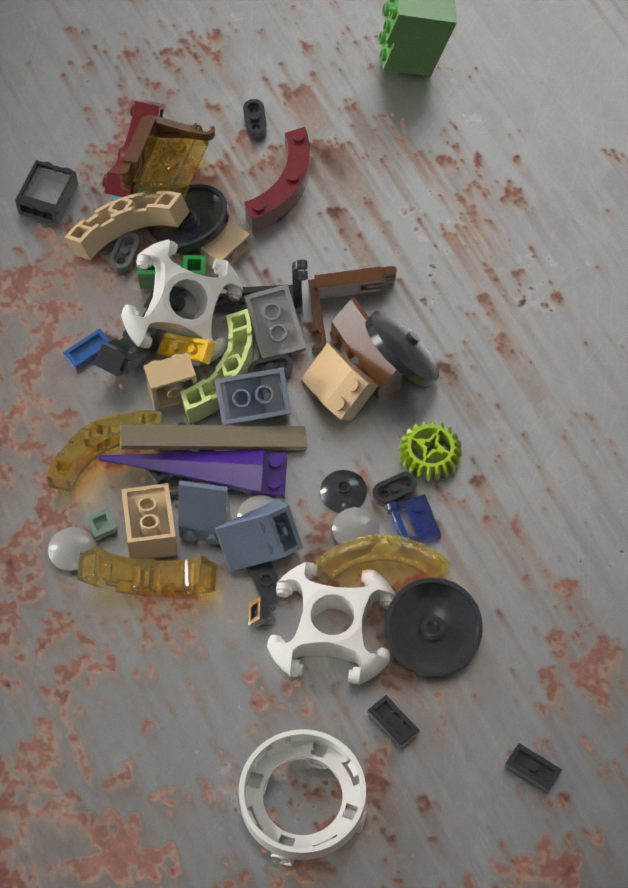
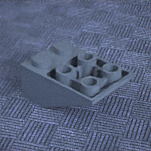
M279 499L214 528L230 571L280 559L303 548L290 507Z

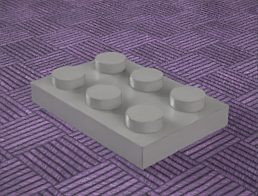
M288 284L244 296L261 358L278 354L289 355L306 350Z

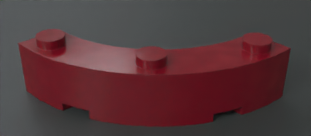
M143 99L136 100L135 104H132L130 110L132 119L125 144L119 150L118 160L103 177L102 185L105 187V194L125 197L137 192L136 185L142 184L153 158L156 145L139 183L132 182L128 190L121 188L119 169L142 116L146 117L148 114L163 118L165 104Z
M305 127L285 132V149L288 159L279 179L261 195L245 201L246 219L252 233L274 225L277 219L285 213L287 215L301 199L310 175V143Z

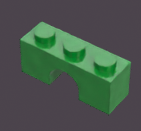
M183 255V262L178 264L180 267L195 274L207 276L206 255ZM153 264L151 267H147V269L138 267L140 289L154 288L156 272ZM173 287L175 289H185L184 287Z

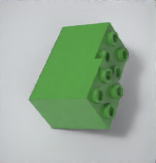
M388 0L382 8V16H385L383 32H380L378 43L381 44L379 59L382 61L383 70L431 76L457 24L455 0Z

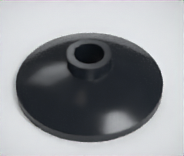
M338 470L325 477L320 487V496L326 507L334 512L341 513L345 509L360 508L363 505L367 496V486L363 478L357 473L349 470ZM347 486L348 488L346 490H341L339 487Z

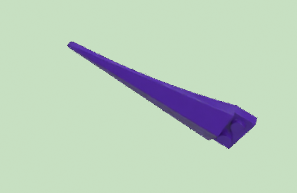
M264 450L98 456V460L176 475L228 487L229 489L254 496L264 495L271 498L285 499L287 453L264 452Z

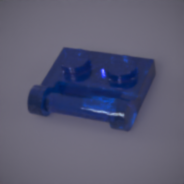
M425 494L400 502L394 501L385 506L387 514L391 515L400 538L399 545L401 549H409L441 539V532ZM400 512H406L415 536L411 537L408 535Z

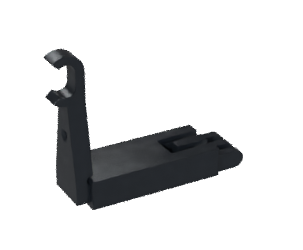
M296 260L292 263L293 285H288L296 312H303L302 281L308 279V271H306L308 269L307 260ZM282 285L242 287L243 293L239 301H232L226 293H220L214 307L213 316L226 317V315L247 309L245 295Z

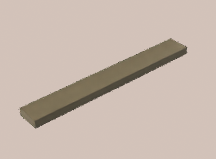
M120 425L119 428L120 446L123 450L307 449L305 426Z

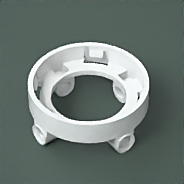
M308 729L290 730L277 734L262 743L251 754L243 768L239 783V800L244 822L252 836L263 847L271 851V859L275 862L292 866L294 860H310L326 856L342 847L355 832L361 833L367 815L365 810L366 783L363 770L351 750L331 735ZM286 742L291 743L293 748L283 750L269 758L267 751L270 749L274 751L286 745ZM294 760H306L309 765L319 769L329 768L337 777L342 789V805L335 820L325 829L310 835H296L280 829L271 821L263 804V796L269 777L280 766ZM350 762L348 767L354 777L358 775L359 784L353 786L350 775L343 766L345 763ZM253 808L255 818L259 826L262 828V830H259V828L255 825L257 824V822L255 821L252 812L248 809Z

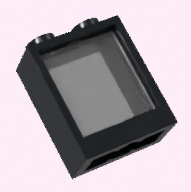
M36 160L15 199L18 213L58 225L78 186L76 171L67 167L55 166L50 162Z

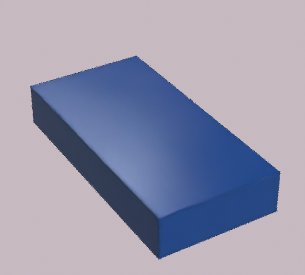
M99 328L64 351L63 355L77 372L94 361L102 343L110 342V340Z

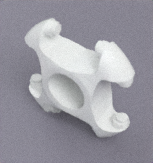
M169 239L149 246L137 255L136 266L147 269V267H151L153 264L155 267L153 298L144 317L138 316L139 312L136 310V307L125 305L121 318L127 333L138 347L148 349L152 343L150 333H147L148 327L171 331L177 335L210 340L216 343L210 362L216 360L227 351L228 339L224 337L212 339L211 327L214 307L222 289L227 290L226 295L229 296L230 300L239 301L243 288L238 275L227 260L217 258L212 268L214 273L219 275L218 278L195 274L180 267L169 258L171 255H175L178 244ZM172 287H184L195 297L197 313L194 319H183L173 311L169 302V294ZM192 362V365H195L197 367L205 365L202 363Z
M304 562L296 566L277 582L276 592L279 597H288L293 591H297L303 600L302 617L297 632L291 641L285 643L281 636H270L267 649L271 657L290 677L302 676L303 664H300V660L296 659L301 656H331L358 664L360 667L353 666V670L349 669L348 682H351V684L361 685L375 677L390 663V651L386 648H378L373 653L368 652L363 644L362 629L369 608L374 602L380 601V605L384 609H388L389 604L396 595L393 588L374 569L362 570L361 582H365V587L341 588L310 581L313 579V576H317L318 565L314 563ZM327 609L344 611L353 621L348 630L339 635L321 633L314 627L312 622L320 612Z

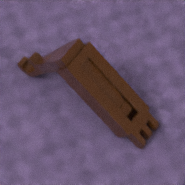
M147 114L146 117L142 116L119 169L121 188L128 190L132 182L139 183L158 138H185L210 141L215 137V126H211L210 131L206 132L199 131L197 123L189 126Z
M379 266L314 275V279L308 280V294L314 327L309 329V333L311 335L319 334L321 337V344H314L312 351L321 352L326 346L320 299L382 291L383 284L395 282L397 268L395 266Z

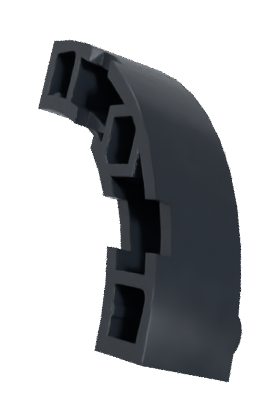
M172 287L169 294V302L173 311L178 314L185 307V297L187 294ZM154 288L143 306L144 308H146V311L144 312L142 317H144L145 313L149 308V305L153 298ZM148 327L147 333H150L152 338L149 349L138 347L125 330L122 339L118 340L115 338L110 342L102 343L94 365L115 376L128 374L143 362L151 352H156L163 333H166L167 330Z

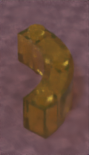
M134 410L133 413H114L88 424L74 434L62 451L57 453L47 474L49 487L72 492L79 476L92 461L103 453L120 446V425H164L163 413L152 410Z
M385 534L363 536L335 546L315 561L331 580H334L347 569L372 561L402 563L420 571L428 578H440L453 565L431 547L410 538Z
M92 547L90 550L80 553L77 580L98 588H104L105 585L116 587L115 592L130 595L175 597L176 592H187L191 596L215 591L217 564L201 555L184 560L155 561L151 558H129L110 553L101 547Z

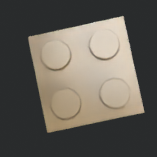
M188 352L175 354L170 358L160 361L154 360L147 365H143L148 391L155 411L183 403L180 391L197 384L196 374Z

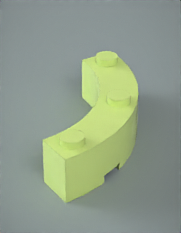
M248 309L226 315L229 330L228 348L215 367V372L208 379L205 380L204 378L197 384L180 391L190 424L213 414L219 409L214 379L249 373L248 368L252 363L254 354V339Z

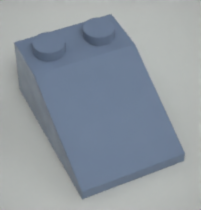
M284 367L214 379L222 425L291 414Z
M180 481L178 502L179 536L187 541L203 540L214 545L220 544L214 528L231 521L228 487Z

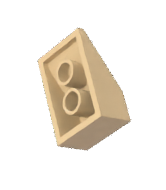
M330 343L326 344L301 378L326 408L340 420L345 421L353 420L378 387L377 383Z
M169 484L121 489L130 561L178 555Z

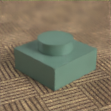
M108 508L86 517L96 541L118 532Z

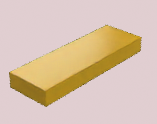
M163 333L157 354L170 358L175 354L188 352L191 362L209 365L216 343L205 339Z

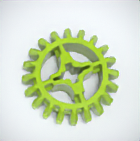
M434 420L431 422V425H427L425 421L422 422L421 427L415 424L413 430L408 429L406 436L401 438L402 444L399 445L400 460L404 461V469L409 468V473H417L418 480L422 476H426L427 482L430 481L431 477H434L438 482L440 475L447 478L449 472L454 473L456 466L460 464V458L462 457V450L460 448L462 443L458 440L457 433L452 434L451 427L444 429L443 422L439 426L435 425ZM439 441L445 444L449 451L445 450V447L441 446ZM412 450L422 457V461L413 454Z

